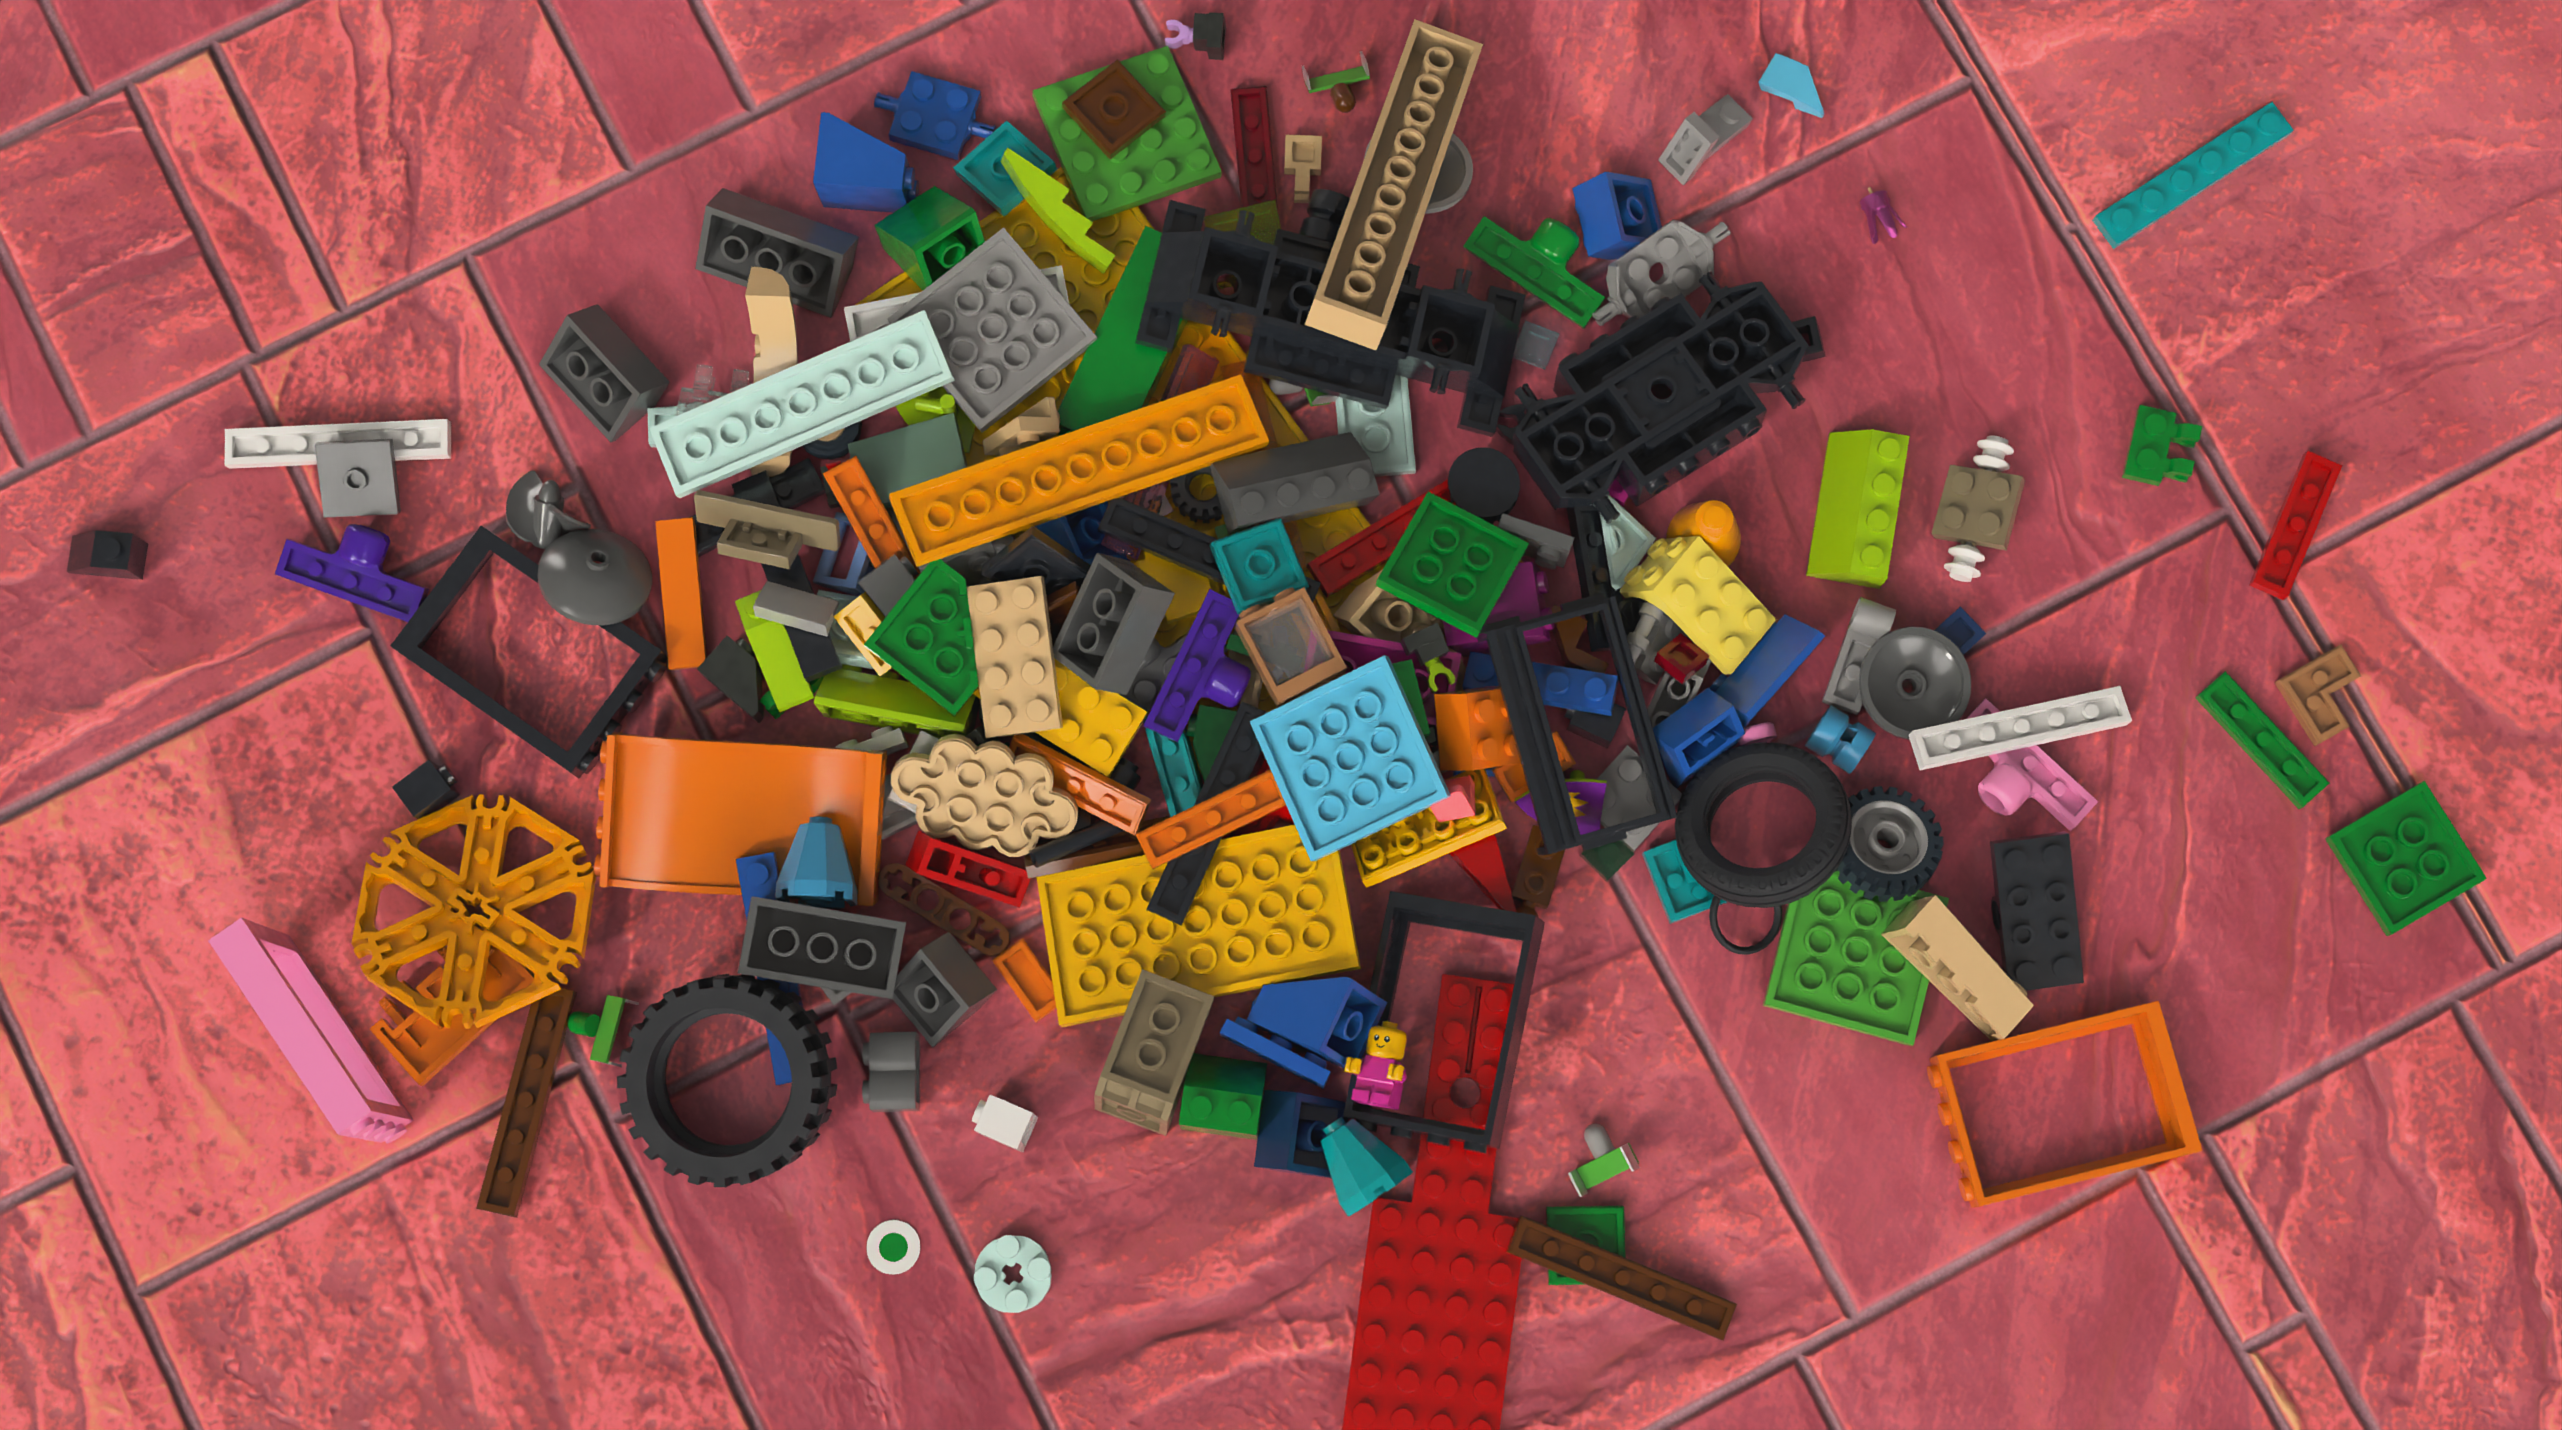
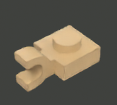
M1286 135L1284 174L1295 175L1294 203H1309L1310 175H1321L1322 136Z

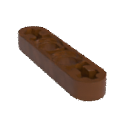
M891 863L880 871L878 884L883 893L889 898L944 931L950 932L954 937L987 956L996 957L1008 949L1010 934L1006 927L997 920L902 864ZM899 871L903 872L902 879L912 887L915 880L921 882L912 891L910 901L904 900L909 894L904 889L896 886L893 891L889 890L891 885L887 880L889 874L896 876ZM925 890H933L939 896L938 905L930 911L922 910L918 905V897ZM958 909L967 910L971 915L970 925L963 930H956L950 924L951 914ZM980 918L985 920L980 926L985 931L993 933L996 929L1000 930L999 938L1002 940L1000 946L993 944L990 949L986 948L987 941L977 933L974 940L968 938L976 930Z

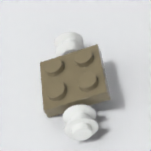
M1989 435L1986 439L1977 442V446L1983 452L1982 455L1974 456L1973 461L1980 469L1950 465L1931 534L1935 539L1961 543L1948 549V553L1954 559L1953 562L1944 564V568L1950 572L1949 576L1958 581L1971 582L1972 578L1981 576V572L1975 568L1977 562L1985 561V556L1976 548L1977 546L2007 551L2025 480L2020 475L2001 473L2010 468L2009 463L2004 458L2005 455L2013 454L2014 449L2008 445L2009 441L1999 436Z

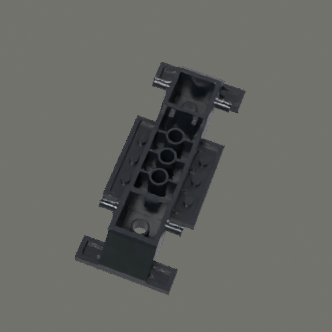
M1173 200L1169 201L1135 344L1171 353L1179 321L1182 318L1212 326L1211 334L1217 336L1219 328V337H1226L1227 331L1250 336L1251 339L1243 372L1383 409L1389 406L1395 375L1431 384L1429 391L1433 393L1437 391V394H1445L1446 388L1463 392L1464 397L1457 428L1490 437L1495 434L1520 329L1519 323L1525 294L1490 285L1487 289L1485 301L1478 300L1470 293H1467L1472 272L1466 270L1464 273V269L1461 268L1456 269L1453 289L1441 290L1423 285L1421 289L1415 288L1420 266L1408 263L1377 350H1373L1305 325L1334 243L1282 229H1277L1273 245L1261 242L1250 235L1255 218L1254 213L1249 212L1246 224L1244 225L1246 210L1239 211L1235 231L1223 232L1208 227L1201 231L1206 209ZM1227 282L1232 285L1235 293L1224 295L1219 292L1216 284ZM1432 339H1442L1446 343L1448 351H1437L1432 345Z

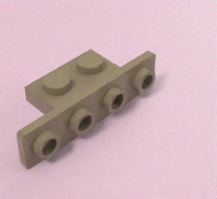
M697 490L694 495L697 521L725 528L717 542L718 554L790 569L802 545L831 551H838L841 545L839 521L837 519Z

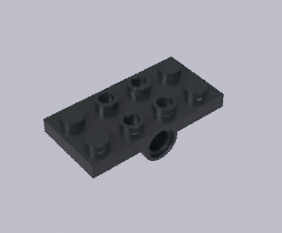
M2063 831L1990 841L1995 896L1991 900V912L1994 927L2000 937L2003 971L2011 980L2020 984L2026 991L2084 983L2069 833Z

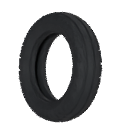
M1759 742L1738 746L1711 760L1688 783L1680 799L1677 818L1675 819V836L1678 851L1692 877L1703 888L1718 898L1740 906L1768 908L1789 904L1811 894L1822 886L1840 865L1848 848L1852 830L1850 803L1845 789L1835 773L1811 753L1798 747L1774 742ZM1758 782H1779L1798 789L1814 805L1816 809V824L1810 840L1793 858L1772 867L1749 868L1727 860L1715 849L1711 842V824L1717 809L1729 795L1744 786Z

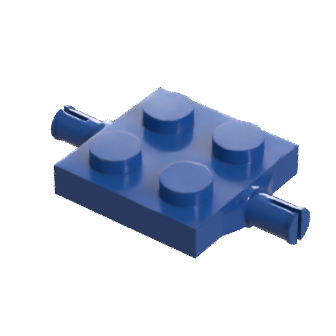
M911 71L906 88L899 98L878 92L877 98L874 101L875 108L894 112V120L888 134L890 141L958 161L964 145L972 135L986 139L996 130L995 125L976 121V111L981 100V91Z

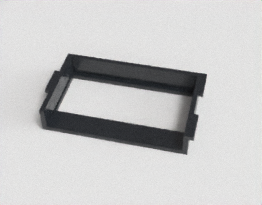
M1604 593L1560 604V612L1520 622L1519 616L1487 624L1484 625L1477 637L1478 643L1487 641L1544 842V846L1536 848L1538 856L1556 853L1582 845V849L1585 851L1626 839V832L1677 818L1615 596L1606 599ZM1599 611L1656 813L1580 835L1523 631Z

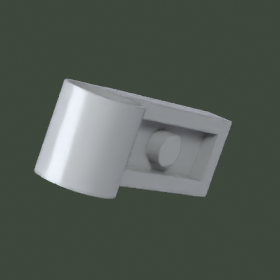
M1863 597L1859 598L1821 701L1822 703L1833 705L1838 709L1855 715L1860 712L1863 703L1859 690V674L1862 662L1873 644L1890 632L1896 615V609Z

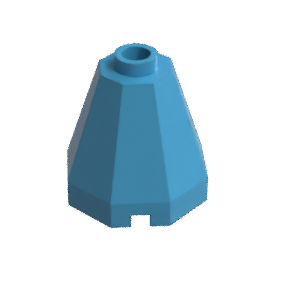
M810 817L809 823L800 824L776 882L775 899L789 903L790 898L798 899V904L824 909L845 908V901L850 906L857 905L858 889L841 828L838 825L832 824L831 818Z

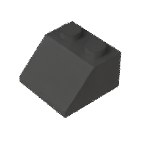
M947 932L921 948L896 977L893 1000L928 1043L934 1047L977 1012L997 989L951 933Z

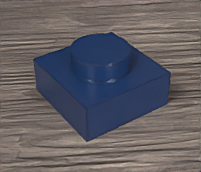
M1961 606L1934 630L1950 639L1963 655L1986 635L1984 630Z

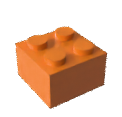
M1485 686L1434 694L1440 770L1474 771L1521 762L1500 686Z

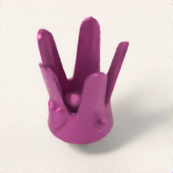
M1868 187L1869 195L1861 199L1859 203L1867 216L1872 243L1876 244L1878 241L1875 215L1879 217L1889 236L1896 238L1898 233L1891 213L1904 228H1907V226L1891 207L1887 191L1882 190L1873 193L1871 187Z

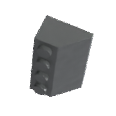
M722 188L705 207L695 269L747 287L751 267L772 269L785 278L789 285L794 305L831 318L834 315L853 269L859 237Z
M1351 432L1235 456L1210 465L1228 535L1236 534L1281 518L1282 522L1286 523L1368 505L1380 495L1371 460Z

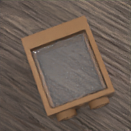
M1293 587L1285 589L1273 597L1274 603L1262 609L1259 604L1254 605L1239 614L1241 619L1236 621L1235 629L1277 708L1345 675L1347 670L1305 587L1297 591Z

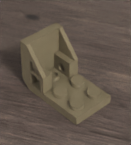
M1142 970L1100 1075L1094 1094L1095 1110L1166 1136L1182 1092L1187 1069L1215 996Z

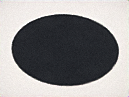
M1474 448L1462 453L1454 461L1448 475V487L1453 500L1460 508L1478 517H1493L1504 513L1514 504L1520 490V478L1513 462L1503 453L1491 448Z

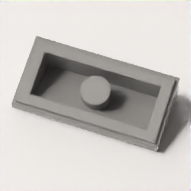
M766 581L755 600L753 609L756 617L828 637L839 601Z

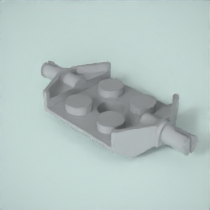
M1671 220L1608 265L1606 281L1610 295L1607 298L1609 303L1592 313L1593 318H1596L1597 324L1603 326L1617 314H1623L1628 318L1638 315L1640 318L1649 313L1651 307L1664 297L1672 299L1680 293L1686 297L1700 287L1699 279L1703 275H1707L1708 272H1712L1714 275V254L1712 249L1715 244L1731 234L1730 230H1727V225L1724 222H1720L1705 234L1697 232L1681 221ZM1660 262L1663 266V275L1658 281L1652 282L1649 277V271L1655 263Z

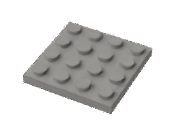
M1004 227L888 318L889 323L893 324L923 310L926 311L955 381L943 385V387L954 397L955 402L981 433L1084 353L1088 346L1097 340V336Z

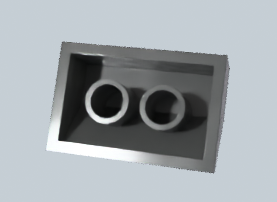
M598 304L568 314L539 363L542 369L610 443L616 441L647 414V408H654L670 383Z

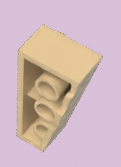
M1936 895L1911 901L1881 934L1991 1041L2005 1039L2034 1006L2026 997L2028 995L2026 990L2006 975L1998 963L1990 957Z

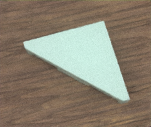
M1609 495V500L1620 513V516L1609 524L1606 523L1601 513L1600 518L1611 586L1617 590L1625 584V576L1639 564L1656 540V537Z

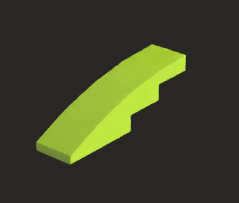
M1007 148L1001 163L1020 194L1041 220L1072 251L1104 274L1116 255L1086 236L1093 222L1063 203L1070 189Z

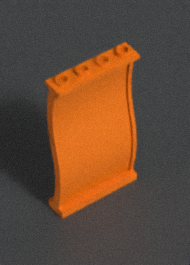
M621 732L607 735V741L602 742L600 759L601 763L606 764L605 779L601 778L599 783L598 797L599 801H604L603 816H599L596 827L597 839H602L601 854L596 855L594 864L595 876L600 877L599 887L613 886L669 892L742 895L736 859L775 852L780 875L800 824L809 823L810 817H828L832 819V824L838 825L841 828L858 889V905L874 906L878 902V876L881 864L887 751L631 735Z

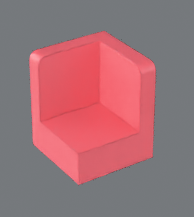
M1471 776L1444 780L1451 797L1430 806L1437 820L1444 822L1476 815L1475 783Z

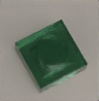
M1621 840L1585 850L1580 854L1606 882L1634 855Z

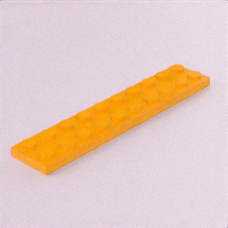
M1240 374L892 492L889 495V499L915 565L918 567L1017 533L1031 526H1037L1208 467L1214 462L1263 448L1268 445L1269 439L1243 377Z

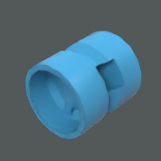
M1830 705L1805 743V747L1821 757L1829 754L1832 756V764L1850 774L1869 748L1876 733L1860 722L1850 724L1847 714Z

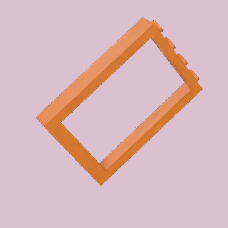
M2159 1001L1929 1058L1931 1065L1927 1066L1928 1078L1932 1088H1938L1942 1102L1937 1105L1938 1114L1943 1126L1948 1125L1952 1138L1951 1141H1948L1949 1153L1953 1163H1959L1963 1177L1958 1180L1959 1189L1965 1202L1969 1201L1971 1208L2203 1151ZM2131 1024L2165 1144L1983 1189L1950 1069Z

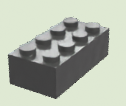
M752 896L737 973L893 999L906 922Z

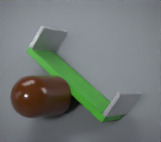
M1360 51L1362 66L1309 79L1303 65L1302 72L1308 92L1313 93L1332 88L1330 96L1336 109L1342 113L1352 111L1355 107L1356 99L1348 84L1370 79L1368 63L1363 52Z

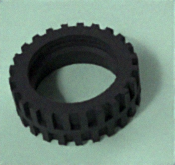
M723 974L688 982L687 985L674 988L663 994L664 999L658 1003L651 1004L643 1012L646 1018L642 1023L633 1025L628 1034L629 1037L633 1038L631 1047L621 1051L619 1061L625 1062L627 1065L626 1073L617 1076V1088H626L627 1101L619 1104L621 1113L624 1115L631 1112L636 1126L628 1130L634 1140L643 1137L649 1145L643 1153L651 1161L660 1157L667 1163L664 1171L672 1176L679 1173L689 1176V1183L700 1185L705 1182H712L714 1187H727L736 1183H740V1185L752 1183L794 1162L803 1155L802 1151L806 1147L814 1144L820 1136L817 1132L819 1127L828 1121L832 1110L827 1109L829 1098L836 1096L837 1084H831V1071L837 1069L836 1057H828L825 1046L831 1043L828 1032L821 1034L814 1023L820 1018L813 1009L805 1011L801 1007L799 1002L802 998L795 992H783L778 989L780 983L770 979L761 981L755 979V976ZM736 1014L761 1023L780 1041L789 1061L792 1086L786 1109L769 1131L747 1143L723 1145L712 1143L696 1136L679 1119L669 1099L666 1085V1067L671 1049L686 1029L699 1020L712 1015Z

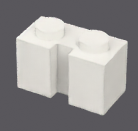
M989 1095L987 1102L980 1100L972 1117V1122L977 1124L974 1129L977 1133L1024 1152L1038 1116L1028 1110Z

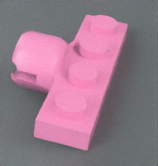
M1985 698L1966 719L2000 711ZM2037 745L1989 755L1994 762V768L1978 785L1980 798L1994 812L2004 816L2011 815L2031 797L2037 800L2069 831L2075 828L2098 803L2091 794Z

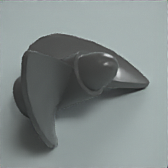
M533 470L523 475L509 492L506 502L508 526L518 538L526 542H532L538 548L546 549L560 536L576 530L590 529L591 524L576 520L564 513V498L561 496L558 484L553 480H547L543 483Z

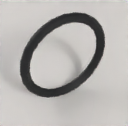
M1714 895L1710 905V926L1715 938L1723 947L1736 954L1749 955L1761 951L1774 940L1782 922L1781 905L1774 907V921L1768 935L1755 945L1740 947L1732 944L1721 933L1717 920V911L1721 899Z

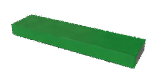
M2226 671L2195 697L2298 809L2303 808L2330 784Z

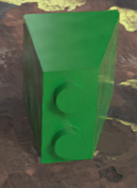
M935 186L875 224L882 248L922 290L926 289L985 242L976 211Z
M1194 1053L1184 1083L1179 1118L1181 1130L1257 1140L1267 1063Z

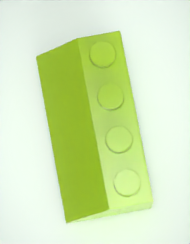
M1874 429L1829 433L1806 576L1880 589L1888 578L1910 436Z
M841 664L842 669L824 676L814 699L815 706L824 717L879 728L892 726L893 730L900 728L902 732L916 735L922 730L938 739L950 734L966 736L972 732L980 703L978 697L973 694L954 717L911 682L898 680L899 675L887 671L882 676H879L877 672L876 675L861 673V667Z

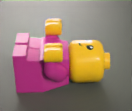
M1383 1021L1382 1026L1371 1027L1366 1045V1053L1368 1055H1365L1362 1059L1346 1058L1344 1071L1357 1075L1351 1100L1364 1105L1399 1110L1403 1082L1407 1078L1405 1067L1399 1061L1404 1057L1407 1035L1404 1031L1397 1029V1023Z

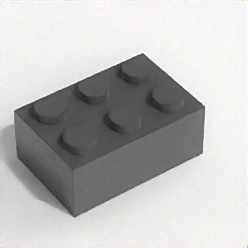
M1097 553L1053 646L1054 658L1093 688L1127 695L1175 593L1130 561Z

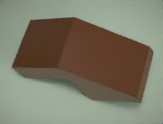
M1554 605L1552 608V613L1561 611V608L1557 605ZM1578 616L1554 623L1552 632L1565 667L1605 673L1609 665L1608 663L1576 648L1587 625V620Z

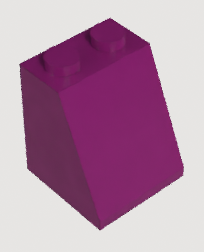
M1533 562L1519 563L1485 625L1519 616L1520 622L1552 614L1551 608H1546L1544 594L1549 593L1545 571H1540V568ZM1443 621L1447 646L1455 652L1461 653V656L1468 657L1470 652L1482 654L1490 652L1487 641L1478 643L1476 637ZM1554 623L1523 631L1526 644L1532 645L1551 641L1549 630L1554 629Z

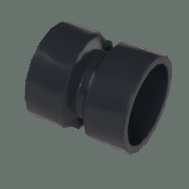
M1314 190L1307 207V213L1310 217L1303 219L1298 234L1334 243L1350 198L1332 190Z

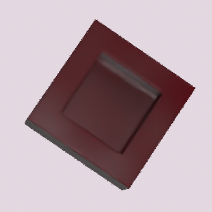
M1680 633L1657 652L1654 662L1683 684L1706 665L1709 655Z

